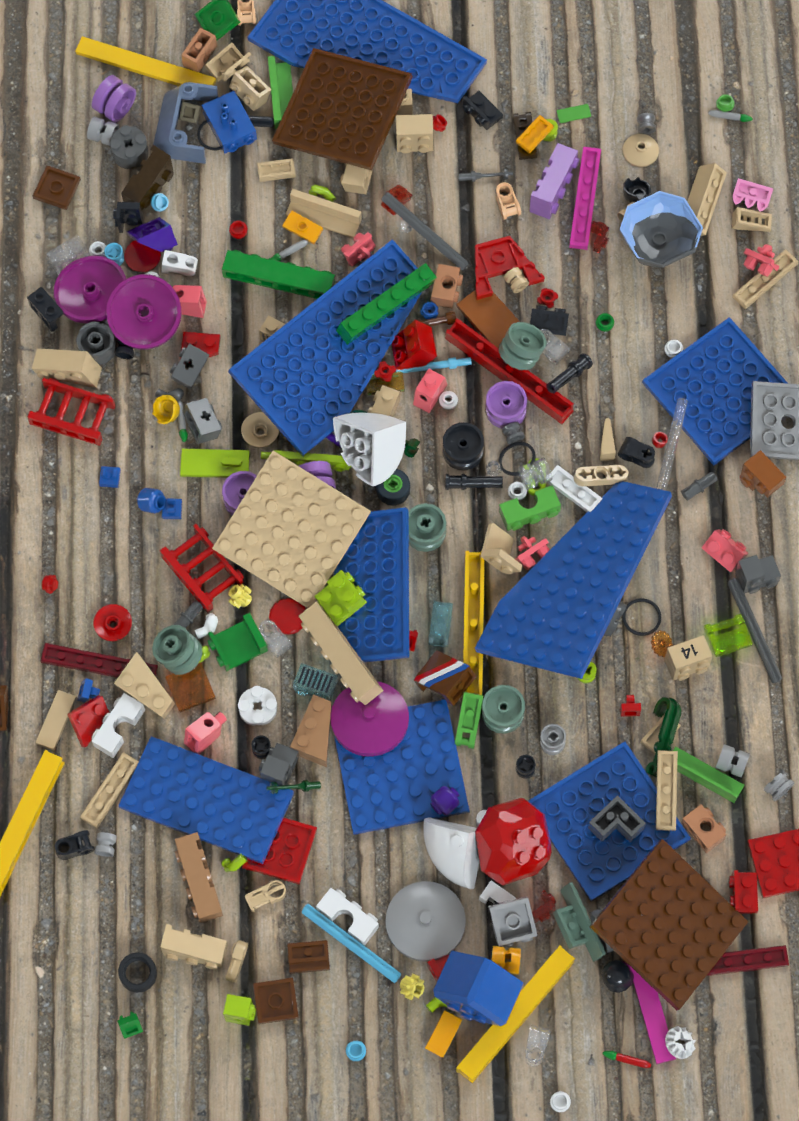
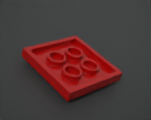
M283 818L264 863L261 864L247 858L242 867L300 885L317 827Z
M799 829L747 841L754 869L757 872V880L762 898L799 891Z

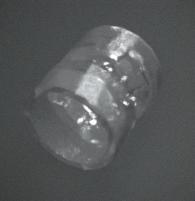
M545 458L533 461V465L528 463L518 467L520 478L526 490L537 487L539 482L544 484L552 481V474Z

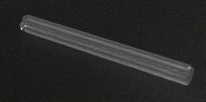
M678 398L656 489L665 491L667 489L688 402L684 398Z

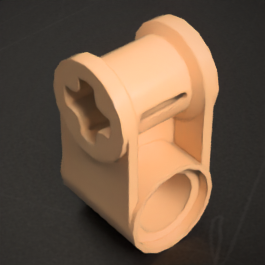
M237 0V16L241 21L238 26H241L243 23H253L255 25L254 0H249L248 2Z
M506 182L500 183L496 188V201L502 219L506 220L507 217L516 214L518 216L521 215L520 204L516 199L512 186ZM501 192H507L508 195H505V196H504V195H501L500 193H501Z

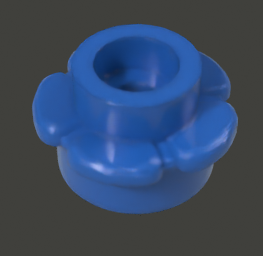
M426 302L420 310L421 315L427 320L436 318L438 316V306L433 302Z

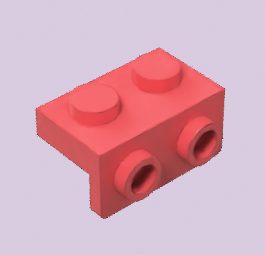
M724 529L715 530L702 546L705 552L729 572L736 568L739 560H742L749 554L745 550L746 547L739 541L735 542L732 540L731 534Z

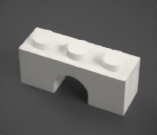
M125 693L122 697H118L113 704L114 709L111 713L105 715L102 721L103 725L100 729H96L92 735L93 746L112 758L115 757L124 743L123 737L115 732L116 726L121 722H128L135 726L145 712L144 704Z
M330 888L317 904L316 909L332 922L341 914L351 916L353 924L348 929V934L365 946L379 928L378 919L371 913L365 914L361 911L362 907L355 901L349 902L345 898L346 895L339 889L335 891Z

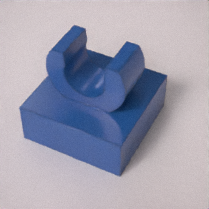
M101 466L100 487L119 488L121 469L119 467Z
M167 498L166 504L162 509V519H182V499Z
M86 678L81 682L77 701L85 703L89 698L93 699L99 695L100 689L92 687L93 680Z

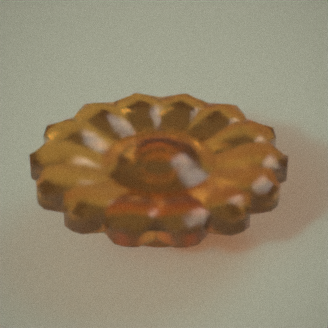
M659 630L651 637L652 649L659 657H665L667 648L673 646L672 639L668 633Z

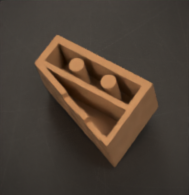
M313 694L290 748L299 751V757L327 767L332 702Z

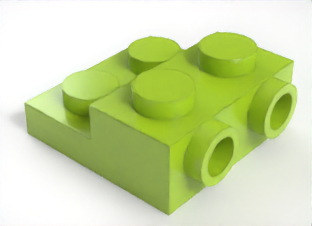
M342 570L327 581L328 586L314 596L336 626H339L367 603L363 597L366 595L359 585L357 587L354 585L355 579L349 572L345 573Z

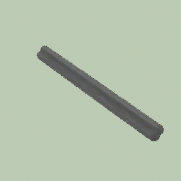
M387 192L382 197V201L453 264L462 271L466 269L469 262L392 194Z
M733 578L728 581V586L771 682H780L782 676L739 580Z

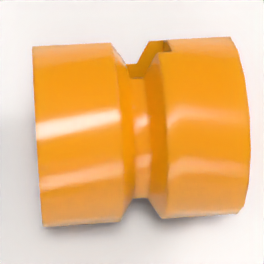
M493 946L492 961L510 974L519 975L521 948L505 950L504 947ZM505 958L511 959V962H505Z

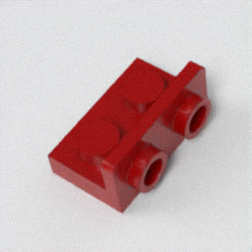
M734 870L732 876H729V888H733V895H730L729 903L739 913H758L757 872H738V870Z

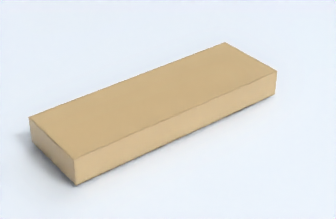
M60 690L57 691L36 740L37 745L55 751L69 718L67 714L72 711L77 699L76 696Z

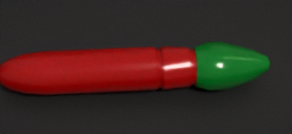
M604 1051L602 1053L610 1060H617L641 1068L651 1067L650 1062L643 1059L623 1055L615 1051Z

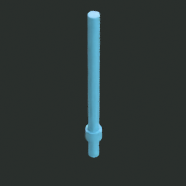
M454 357L448 358L445 361L429 362L423 367L396 369L393 375L426 371L428 369H456L457 366L472 365L471 357L461 359Z

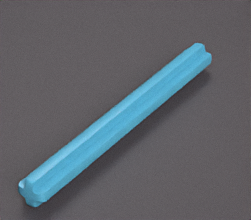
M310 904L304 906L302 914L393 983L399 980L401 977L399 971Z

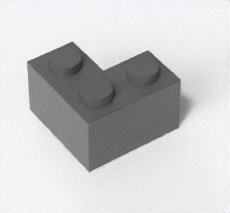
M754 555L739 560L735 571L736 578L739 580L744 594L748 592L749 594L756 593L760 588L766 586L767 588L774 587L781 578L773 555L758 559V556Z
M276 743L275 748L271 747L266 760L263 759L259 766L261 779L277 782L278 785H287L298 761L299 751Z
M617 795L589 822L588 829L601 842L615 829L629 842H632L644 830L646 823Z

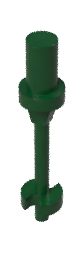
M303 780L297 785L277 786V782H271L270 786L266 787L267 790H271L272 794H277L280 789L296 788L303 792H308L312 789H320L321 782Z

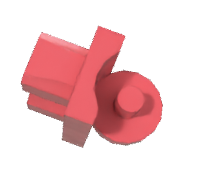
M367 232L365 235L358 233L353 239L355 244L352 246L345 244L341 248L351 267L364 258L367 260L372 256L370 252L374 250L376 245L370 233Z
M766 244L762 248L758 247L757 252L748 248L744 251L747 257L743 265L747 269L754 271L759 263L761 265L757 271L763 276L768 277L772 270L778 271L780 266L771 259L775 256V253L772 252V246Z
M525 536L521 537L522 544L518 546V549L522 551L526 548L527 551L519 555L515 560L521 563L526 570H529L536 565L531 555L536 552L541 559L549 551L547 547L549 542L545 538L532 547V544L536 542L534 537L527 539Z

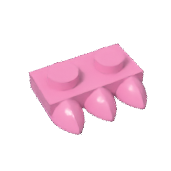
M738 178L732 196L733 201L737 205L743 200L747 208L757 204V208L761 212L766 207L768 208L773 188Z

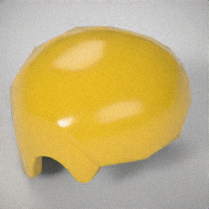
M161 395L156 398L153 403L152 415L157 418V423L169 424L179 416L180 406L173 396Z

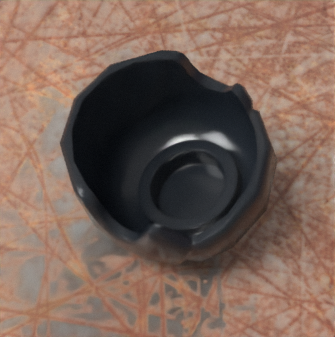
M639 177L635 180L627 178L623 183L624 197L628 202L635 203L651 195V186L647 181L641 180Z
M614 960L604 966L601 977L611 992L620 993L626 991L632 985L634 974L627 963L621 960Z

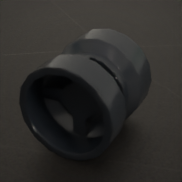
M118 339L119 346L116 348L115 355L121 359H133V348L125 345Z
M259 735L252 740L253 755L258 759L267 758L271 749V743L266 736Z
M522 755L517 759L516 773L519 777L527 779L533 776L536 767L534 758L530 755Z

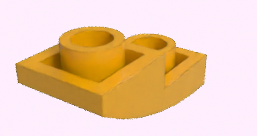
M444 1010L425 1049L443 1058L462 1022V1018Z

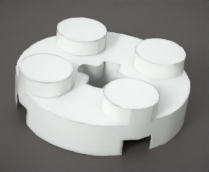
M254 686L241 695L238 703L241 718L249 725H266L276 716V698L268 689ZM254 703H262L261 710H253Z

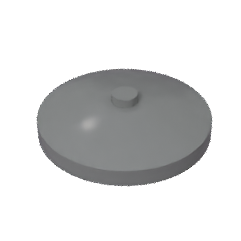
M429 881L412 883L401 889L392 898L386 912L388 937L393 946L410 959L428 962L433 958L437 960L447 954L449 955L459 945L464 935L466 917L462 903L455 893L439 883Z

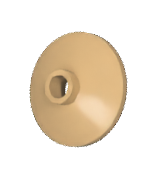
M646 134L632 135L623 145L625 160L636 167H646L653 164L659 154L657 142Z
M256 412L244 420L241 433L246 443L256 448H263L275 442L279 429L264 412ZM260 430L264 431L262 435L257 434V432Z

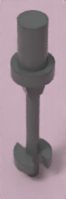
M504 168V172L481 174L471 171V173L458 174L459 181L471 180L475 182V180L482 177L504 176L505 180L508 179L509 175H513V172H508L507 168Z

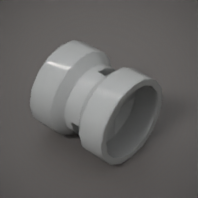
M105 832L97 833L96 840L98 845L95 847L94 853L99 856L113 857L115 851L113 845L116 843L117 836Z

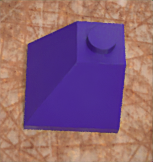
M160 217L126 231L127 235L138 243L160 252H165V250L171 251L174 246L178 245L171 225Z

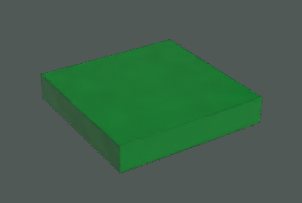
M212 0L194 14L201 27L216 36V41L241 23L228 0Z

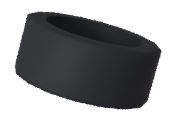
M140 952L131 953L120 962L118 975L123 986L129 991L135 993L145 992L155 983L157 968L152 958L147 954ZM134 961L144 962L149 967V977L141 984L131 983L126 977L127 967Z

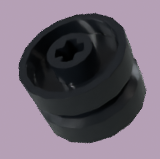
M459 422L449 427L443 436V457L445 462L457 470H469L481 462L484 451L482 432L475 425L466 422Z

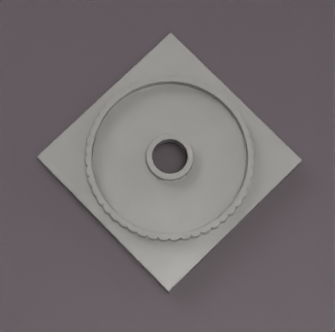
M752 382L750 457L761 450L768 458L799 460V384ZM788 416L793 420V427L791 429H786L782 426V417Z

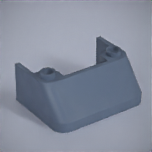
M186 82L166 92L163 97L153 145L169 154L171 159L206 164L204 147L187 145L186 133L176 130L182 100L212 101L218 98L217 86Z

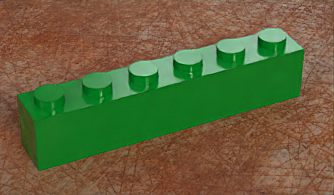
M227 250L222 266L224 278L318 299L335 285V275L329 271H317L308 266L300 267L291 262L283 263L274 258L265 259L256 254H244L239 250Z
M426 263L341 322L336 329L337 333L347 345L429 288L436 280V275Z

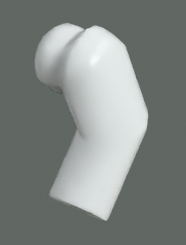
M207 614L204 627L195 630L198 639L207 636L211 631L212 633L215 632L218 624V618L215 614Z

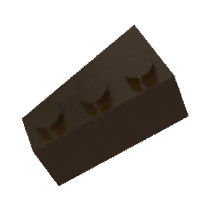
M152 145L150 150L153 152L147 161L143 159L141 162L143 167L137 175L133 174L121 192L123 202L140 203L141 211L150 205L152 196L160 193L162 186L169 182L174 175L171 156L155 145Z

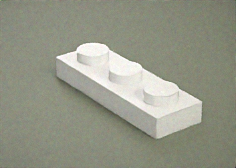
M558 465L546 478L548 484L553 485L556 490L586 512H591L602 500L599 495L587 486L577 485L574 482V477Z

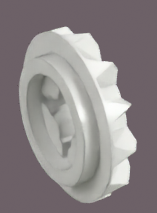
M679 1026L670 1029L665 1038L668 1051L679 1059H685L692 1055V1052L696 1049L694 1047L696 1040L692 1039V1033L686 1031V1027L681 1028ZM681 1039L686 1043L682 1045L681 1043H676V1041Z

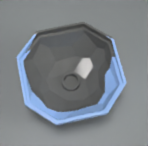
M658 191L627 206L620 227L621 234L638 262L645 266L664 268L695 253L703 230L702 225L685 198Z

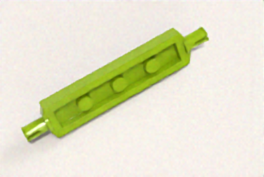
M274 450L297 466L313 461H325L330 463L331 469L338 472L351 468V466L348 467L340 455L306 453L302 456L299 452ZM261 451V459L267 460L272 452Z

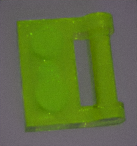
M741 614L735 615V618L713 625L710 623L704 625L705 633L708 636L715 657L753 645ZM735 625L739 627L738 629L722 633L716 636L714 634V632L729 628Z

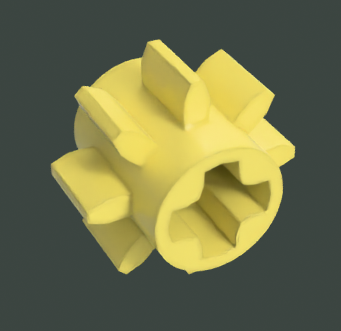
M243 584L240 586L234 585L228 593L231 597L229 602L237 608L248 606L252 600V596L249 595L252 590Z
M413 973L411 977L406 975L401 980L400 993L409 1000H412L413 997L419 998L424 992V980Z

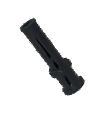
M585 353L580 354L576 361L568 364V368L547 383V390L554 394L571 379L581 376L585 369L592 367V359Z
M445 474V490L503 488V476Z

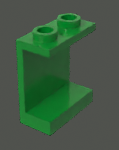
M250 613L243 615L244 621L216 635H213L212 631L208 633V645L212 651H216L218 654L216 660L220 667L224 666L226 672L268 651L267 644Z

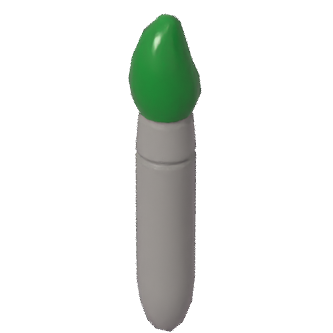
M710 110L708 112L709 115L717 118L740 120L741 122L753 120L747 114L740 115L719 110Z
M301 240L280 253H276L271 258L280 261L282 258L305 247L308 244V240Z
M179 400L177 401L180 406V413L177 417L180 430L179 435L182 442H186L188 433L185 417L182 413L184 407L182 401Z

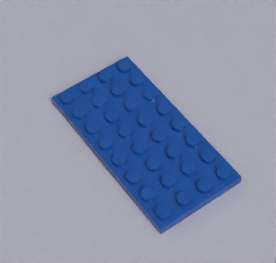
M405 507L372 511L334 571V575L340 570L345 573L349 572L355 579L354 585L356 587L359 585L366 595L363 597L367 603L337 627L363 662L409 658V510Z
M151 736L119 803V808L187 835L198 832L200 840L238 855L241 853L246 858L263 864L292 800L294 791L280 789L277 794H272L271 790L266 789L271 783L267 780Z

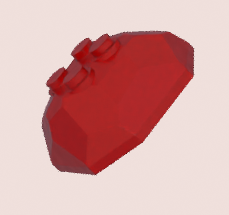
M518 798L489 807L475 831L481 871L500 885H506L534 876L550 860L552 848L545 814L525 798Z

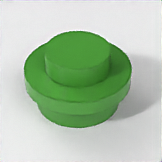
M721 95L716 101V106L720 111L727 112L734 108V100L730 95Z

